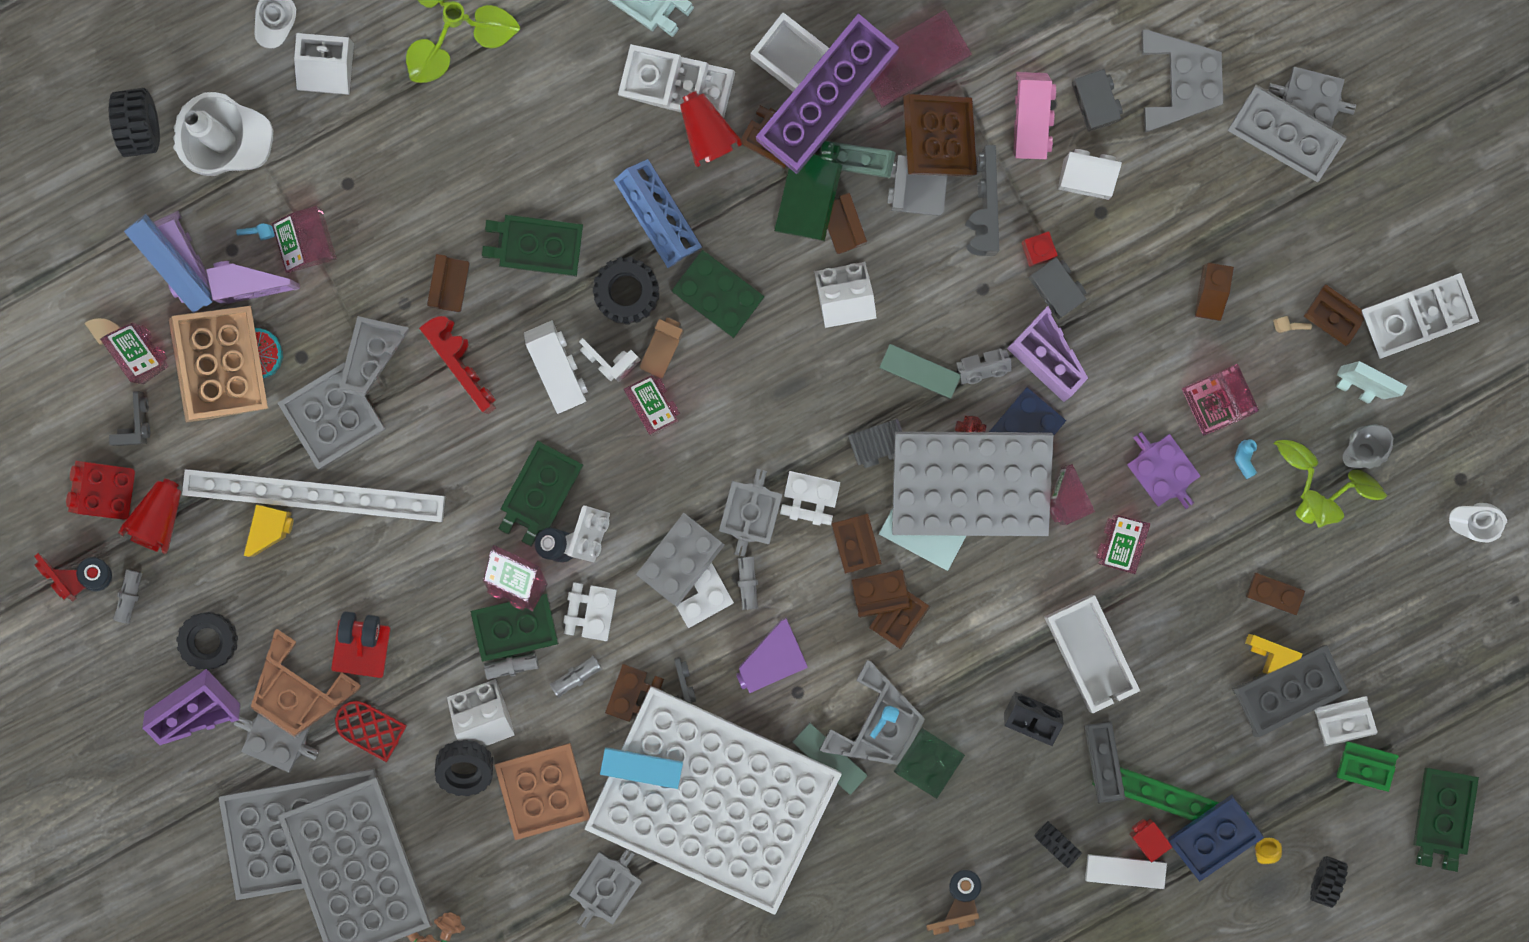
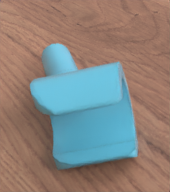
M264 223L253 228L236 230L238 236L258 233L260 240H267L275 236L272 226Z
M886 706L882 712L881 719L870 733V736L875 739L887 720L895 723L899 710L892 706Z

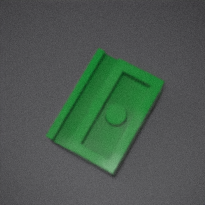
M1346 741L1336 777L1389 792L1396 768V760L1399 755Z

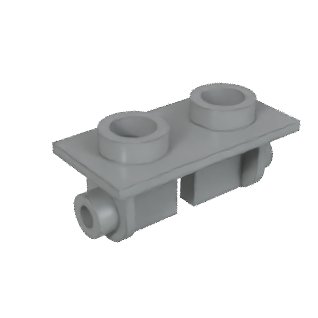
M1000 348L983 353L985 362L982 363L978 355L960 359L961 362H957L956 365L960 373L961 385L966 383L975 384L984 378L992 376L1001 377L1006 375L1007 372H1011V358H1009L1007 349L1002 350Z

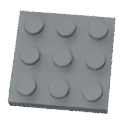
M345 362L278 402V405L318 470L386 430L366 396L363 397L339 391Z

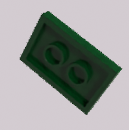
M704 250L700 252L671 291L733 339L765 298L764 295Z
M548 593L470 611L482 662L559 644Z

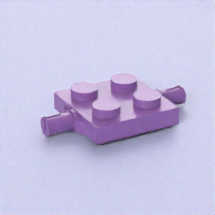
M1142 431L1138 435L1143 443L1137 435L1134 436L1133 439L1142 451L1127 466L1155 504L1159 507L1167 500L1177 497L1185 509L1189 505L1184 498L1190 505H1193L1194 502L1185 490L1189 484L1200 477V474L1172 436L1168 434L1160 441L1151 444Z

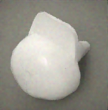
M216 92L202 93L182 106L180 113L176 117V124L173 127L175 132L173 137L175 145L173 148L177 152L179 159L195 173L205 176H217L227 171L252 170L261 167L270 155L273 142L271 122L264 115L239 105L225 94Z

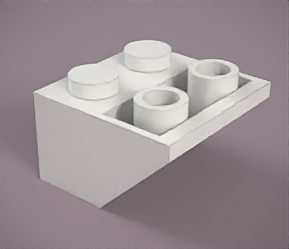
M297 33L294 56L297 90L349 95L354 43L349 37Z
M1081 149L1069 152L1063 161L1058 190L1109 200L1113 195L1122 162L1115 161L1116 157L1101 154L1100 158L1089 156V151Z
M865 262L814 271L825 328L877 318L874 295Z
M496 679L447 697L453 728L458 741H475L480 745L488 746L515 735L509 712Z

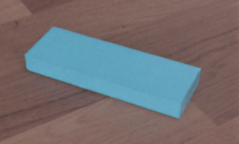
M605 747L600 775L678 789L683 762Z

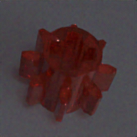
M965 416L963 422H956L955 431L985 432L987 425L982 424V421L976 416Z

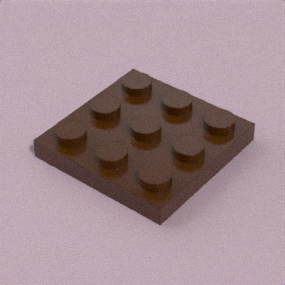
M918 94L903 96L908 174L967 177L977 175L972 98Z

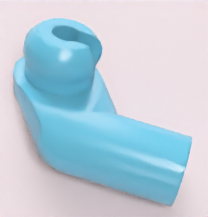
M1251 439L1243 440L1238 445L1234 457L1245 479L1257 474L1250 461L1253 452L1257 450V444Z

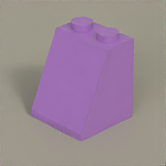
M786 617L776 624L739 666L740 672L736 676L741 688H747L749 693L808 668Z

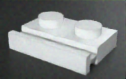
M1367 696L1322 706L1314 710L1325 746L1378 733L1367 702Z

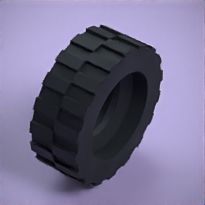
M214 612L195 614L190 619H187L183 623L184 625L179 628V635L176 638V642H178L177 650L180 652L182 660H185L189 666L196 667L195 669L211 670L219 668L228 663L227 661L232 659L234 651L237 650L238 635L236 636V629L232 626L231 621L224 618L221 614H215ZM210 628L218 633L220 645L215 652L204 654L196 648L195 636L201 629Z
M457 740L446 744L444 748L439 750V754L436 756V783L439 784L441 789L446 790L449 794H455V796L479 794V792L486 790L488 785L490 786L493 778L494 760L491 757V752L484 745H480L475 741ZM467 762L476 765L477 771L471 774H459L452 771L451 766L455 763Z

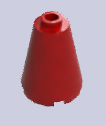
M694 91L682 97L684 103L680 104L696 167L701 166L699 161L705 159L706 163L732 151L731 145L737 143L738 147L743 144L739 136L704 93L698 95L697 91Z
M164 478L163 482L157 481L122 524L118 533L123 537L127 533L132 536L130 541L156 552L161 548L162 553L167 554L181 496V491L177 489L179 485Z

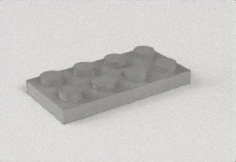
M1257 84L1228 128L1229 132L1316 182L1320 181L1347 139V136Z

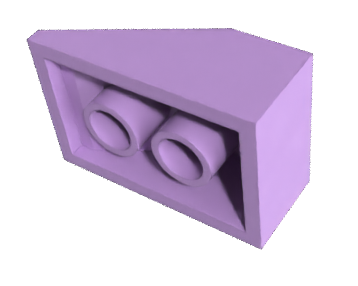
M229 261L214 263V268L206 269L212 299L224 305L300 289L299 283L291 279L230 264Z

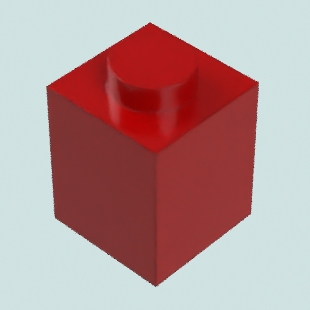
M1049 231L1025 239L1021 243L1030 267L1053 260L1058 256Z
M1142 819L1132 827L1134 831L1129 834L1151 863L1172 848L1171 844L1151 819L1147 821Z

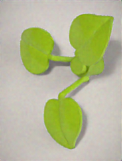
M418 0L426 8L435 7L438 3L444 7L443 21L445 24L436 46L430 40L421 39L412 43L408 48L406 64L409 79L416 83H427L440 78L446 73L450 65V56L440 47L449 27H458L463 21H466L469 25L475 26L473 32L475 40L485 48L494 49L501 47L520 30L519 24L508 12L493 5L479 7L475 12V21H472L469 15L464 14V8L458 2Z
M1277 440L1273 443L1278 447L1279 452L1289 464L1301 470H1308L1305 489L1301 495L1303 501L1295 511L1297 517L1305 523L1312 524L1315 521L1318 528L1327 524L1341 522L1344 518V513L1334 500L1349 488L1355 487L1361 496L1372 500H1382L1388 496L1372 476L1360 470H1352L1348 474L1351 482H1348L1327 499L1318 492L1309 490L1314 475L1313 467L1318 465L1315 455L1307 447L1295 441Z

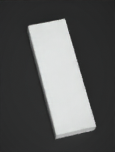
M1088 854L1085 880L1087 882L1164 889L1167 863L1162 861H1153L1151 863L1149 860Z

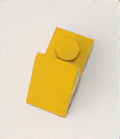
M1248 634L1245 644L1252 646L1250 651L1266 656V653L1269 652L1262 671L1266 674L1293 663L1302 657L1300 652L1252 634Z

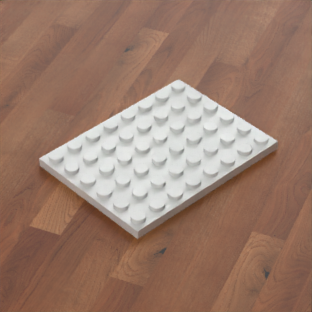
M650 686L621 750L683 762L678 789L609 776L589 817L585 830L775 915L842 773Z

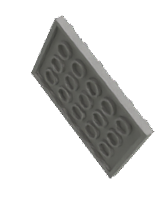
M895 431L892 535L1049 536L1053 434Z
M375 769L219 796L236 900L303 889L302 881L278 815L376 778Z
M378 777L278 815L323 942H393L432 926Z

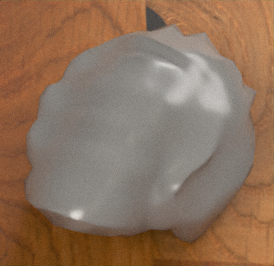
M1373 424L1361 426L1354 430L1349 438V446L1343 453L1345 465L1352 468L1364 467L1371 469L1379 467L1382 463L1386 462L1392 451L1394 439L1389 428Z

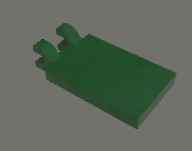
M824 141L821 150L822 156L813 154L798 174L789 168L774 231L825 242L843 166L836 163L840 146Z
M505 215V222L486 220L485 232L499 233L498 248L483 246L482 258L500 259L499 267L577 277L583 224Z
M537 440L500 510L507 514L498 529L509 535L515 522L528 528L521 541L532 547L539 531L550 528L584 465Z
M1432 768L1424 769L1413 845L1420 846L1416 859L1417 865L1432 867L1433 853L1445 855L1441 869L1458 872L1459 854H1468L1479 777Z

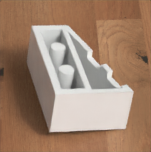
M553 320L524 332L525 344L557 414L586 402L584 394L588 392L583 378H577L574 371L578 369L572 354L567 355L564 348L567 346L566 340L561 331L557 332Z

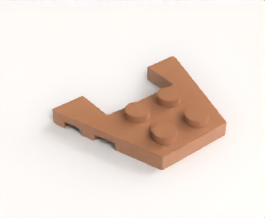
M276 629L251 708L293 737H296L359 691L361 685L341 672L328 692L324 694L281 665L296 645V641Z

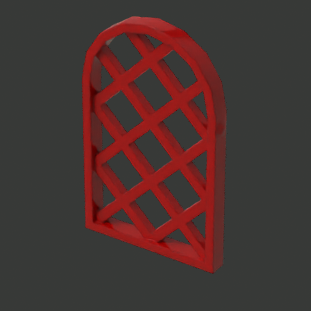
M361 701L346 703L338 710L335 718V726L341 737L386 763L407 727L404 723ZM355 704L357 712L348 714L346 706ZM359 704L369 709L360 711ZM343 710L345 716L339 717ZM374 711L384 716V718L376 720ZM371 712L373 721L364 723L362 714ZM358 715L360 725L352 727L349 717ZM346 719L348 728L341 730L339 720ZM386 720L389 730L380 732L378 722ZM390 720L400 726L392 728ZM374 724L376 733L367 735L365 726ZM362 727L364 737L355 739L353 730ZM402 729L397 739H395L393 731ZM349 731L351 739L343 733ZM390 733L392 742L383 744L381 735ZM378 736L380 746L371 748L369 738ZM365 740L367 748L357 742ZM393 745L389 754L387 755L385 747ZM381 749L383 756L375 753L374 750Z

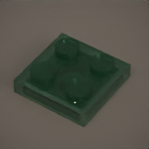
M921 728L894 772L937 799L965 755L924 728Z

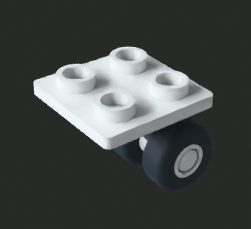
M583 505L573 533L570 534L554 528H545L538 533L535 539L537 554L544 559L561 563L568 562L573 557L595 562L596 557L601 552L603 535L609 527L610 513Z

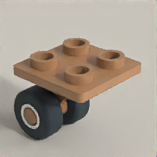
M961 870L953 875L949 884L950 893L955 899L945 921L927 925V932L933 930V934L938 935L949 932V926L957 924L959 929L975 926L974 920L979 919V914L977 913L974 900L981 892V880L973 871Z

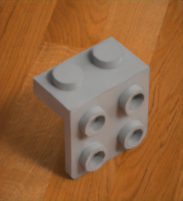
M898 155L896 162L893 163L891 177L895 178L894 188H889L887 203L892 204L891 211L935 216L942 215L944 212L947 176L909 175L907 156Z

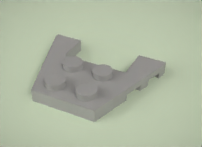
M1142 30V55L1169 54L1171 107L1144 108V132L1153 131L1223 105L1222 52L1150 30Z
M866 660L856 681L879 693L874 706L854 742L830 729L819 750L825 753L901 765L925 718L901 695L871 661ZM886 706L897 708L899 715L896 722L893 723L887 720L876 738H872L870 733L881 719L884 708Z

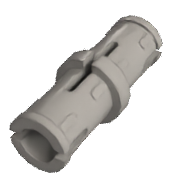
M754 557L738 558L740 574L738 587L741 590L742 610L758 609L756 593L758 580L755 577Z
M126 569L121 591H118L117 594L119 599L113 617L114 621L130 624L135 601L137 602L139 598L137 593L143 575L142 572Z
M534 652L519 657L507 656L506 659L501 661L484 663V668H486L484 670L487 680L506 675L512 677L516 676V673L539 669L536 653Z
M593 655L581 665L568 669V673L550 683V686L556 696L560 698L577 685L579 687L583 685V681L601 671L602 667Z

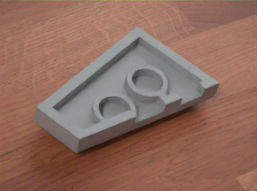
M358 316L339 391L365 397L409 332V328Z

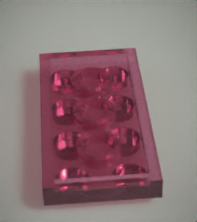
M946 9L892 40L899 47L898 53L869 88L881 108L972 55Z

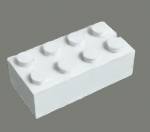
M782 13L751 52V60L793 92L829 48L785 13Z
M1089 595L1044 616L1089 712L1095 713L1114 704L1112 698L1109 697L1113 695L1114 699L1120 701L1140 691L1095 595Z

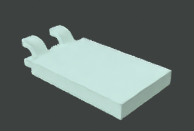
M608 0L651 31H654L658 25L671 37H674L679 30L677 24L668 19L674 8L676 7L686 16H689L694 9L692 3L688 0Z
M1360 361L1341 366L1337 373V376L1342 379L1337 383L1336 387L1347 391L1353 384L1363 389L1364 393L1360 395L1359 399L1366 403H1370L1375 396L1381 399L1402 396L1407 388L1406 385Z

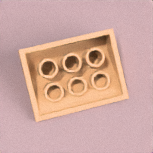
M251 306L176 315L169 319L186 422L268 409Z

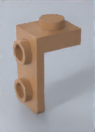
M666 317L665 321L658 320L654 336L640 364L641 370L659 378L664 377L684 333L683 329L679 328L681 323Z

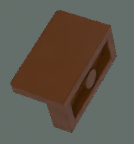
M850 193L834 200L828 225V231L837 254L867 244Z
M436 254L427 306L453 312L462 311L470 266L468 261Z

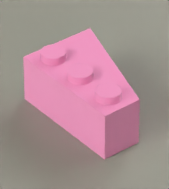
M1016 72L1018 91L1017 96H1015V105L1017 106L1016 120L1014 121L1013 154L1015 158L1047 159V152H1052L1053 138L1048 135L1049 126L1054 125V110H1050L1051 100L1056 98V84H1052V80L1047 73Z

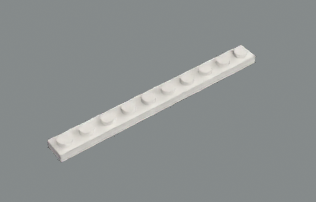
M187 469L184 472L182 495L435 522H443L445 496Z

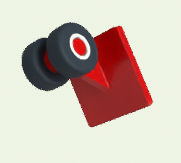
M37 553L34 556L38 561L34 564L35 567L47 579L52 578L54 583L51 584V587L63 600L68 598L73 602L77 599L76 595L85 588L95 592L102 591L112 581L110 567L103 560L96 557L84 559L78 565L77 570H54L42 555Z
M343 612L338 621L332 671L382 678L384 676L391 628L380 625V618L378 616L367 615L364 622L357 621L355 613Z

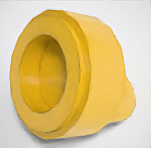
M1264 838L1259 841L1255 847L1257 861L1260 864H1272L1279 861L1282 857L1281 843L1274 838Z

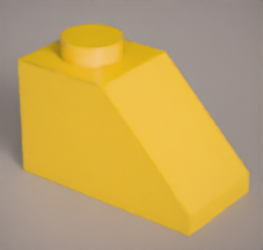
M256 505L244 556L254 557L284 539L286 533L290 534L294 519L290 518L292 512L264 505Z

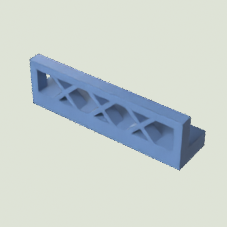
M648 159L627 168L614 179V182L667 268L702 248ZM644 169L649 177V181L643 180L638 171ZM653 192L660 195L662 204L654 199ZM667 214L673 216L676 226L669 223L666 218ZM680 236L687 239L691 245L690 248L685 249L680 241Z
M147 214L125 229L126 235L193 313L202 306H208L212 303L211 290Z

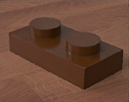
M1254 573L1246 597L1297 615L1305 590Z

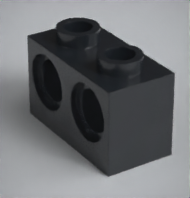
M1014 692L1004 712V725L1053 746L1064 725L1063 712L1018 692Z

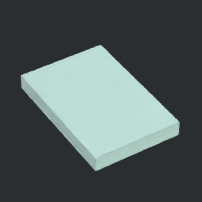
M892 509L879 532V535L946 571L949 570L966 536L892 535Z

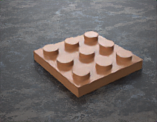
M571 743L494 764L515 840L589 820L590 811Z

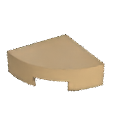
M92 319L85 323L100 345L109 340L108 336L122 330L118 324L107 319Z

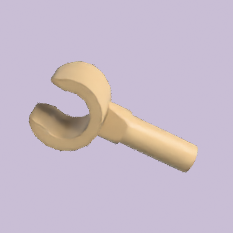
M1288 316L1273 320L1278 333L1295 329L1311 330L1312 328L1311 323L1290 324Z

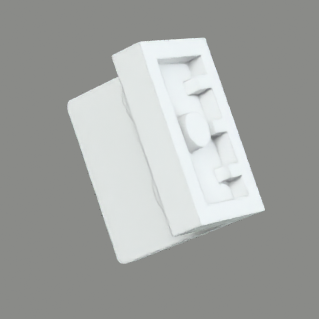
M583 338L579 341L583 346L580 351L592 363L597 360L601 364L598 369L610 381L615 378L620 382L641 361L632 350L628 353L622 351L613 360L615 365L611 367Z

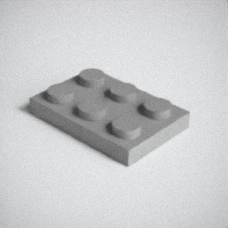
M683 513L636 575L677 607L725 544Z

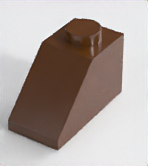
M1213 263L1203 265L1195 317L1221 321L1230 294L1234 267Z

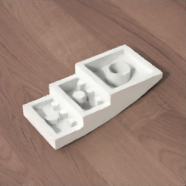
M630 44L618 95L681 112L680 104L684 103L682 97L697 91L698 95L704 93L724 118L735 71L709 65L707 62L684 58L678 54Z
M1461 273L1362 310L1380 359L1479 322Z

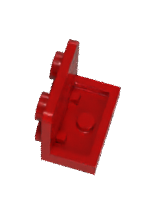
M76 460L75 466H72L70 471V480L73 482L71 492H68L66 498V505L69 507L68 512L122 520L127 519L130 512L135 478L134 469Z

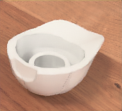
M259 0L255 10V39L261 46L277 48L285 41L296 18V7L292 0Z
M1476 503L1474 506H1460L1453 509L1449 516V523L1455 532L1475 541L1489 543L1501 536L1507 523V518L1500 509L1492 504Z

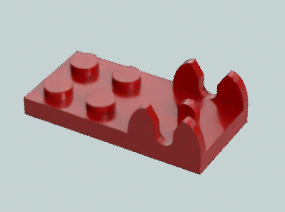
M438 316L427 321L419 328L479 409L485 414H490L496 409L493 404L496 399L487 388L479 386L477 382L481 379L472 367H465L459 359L468 349V340L463 339L462 336H453L451 334L455 322L445 316Z

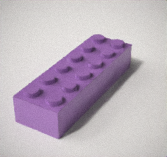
M857 14L758 133L756 141L793 172L798 174L896 56L899 47L860 14Z

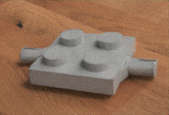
M1292 67L1289 81L1285 87L1269 83L1268 88L1272 89H1267L1270 93L1281 96V99L1331 128L1338 111L1353 115L1355 110L1352 109H1356V104L1341 101V92L1345 79L1298 67Z
M756 469L753 483L742 484L735 481L731 483L719 532L731 534L738 539L735 555H739L741 546H743L740 556L745 557L748 542L757 541L770 544L783 494L770 491L763 486L768 471L763 470L759 480L761 469Z
M259 713L253 721L239 716L238 721L240 722H234V726L248 731L247 740L241 752L284 771L291 772L295 761L301 754L314 761L318 757L316 755H319L320 750L306 745L307 734L311 726L296 737H293Z
M626 848L619 860L611 859L601 851L598 852L569 895L580 902L585 909L576 921L579 925L587 917L582 924V927L586 928L593 916L601 917L610 924H614L642 882V879L634 875L627 867L634 855H636L633 851L625 859L630 852Z

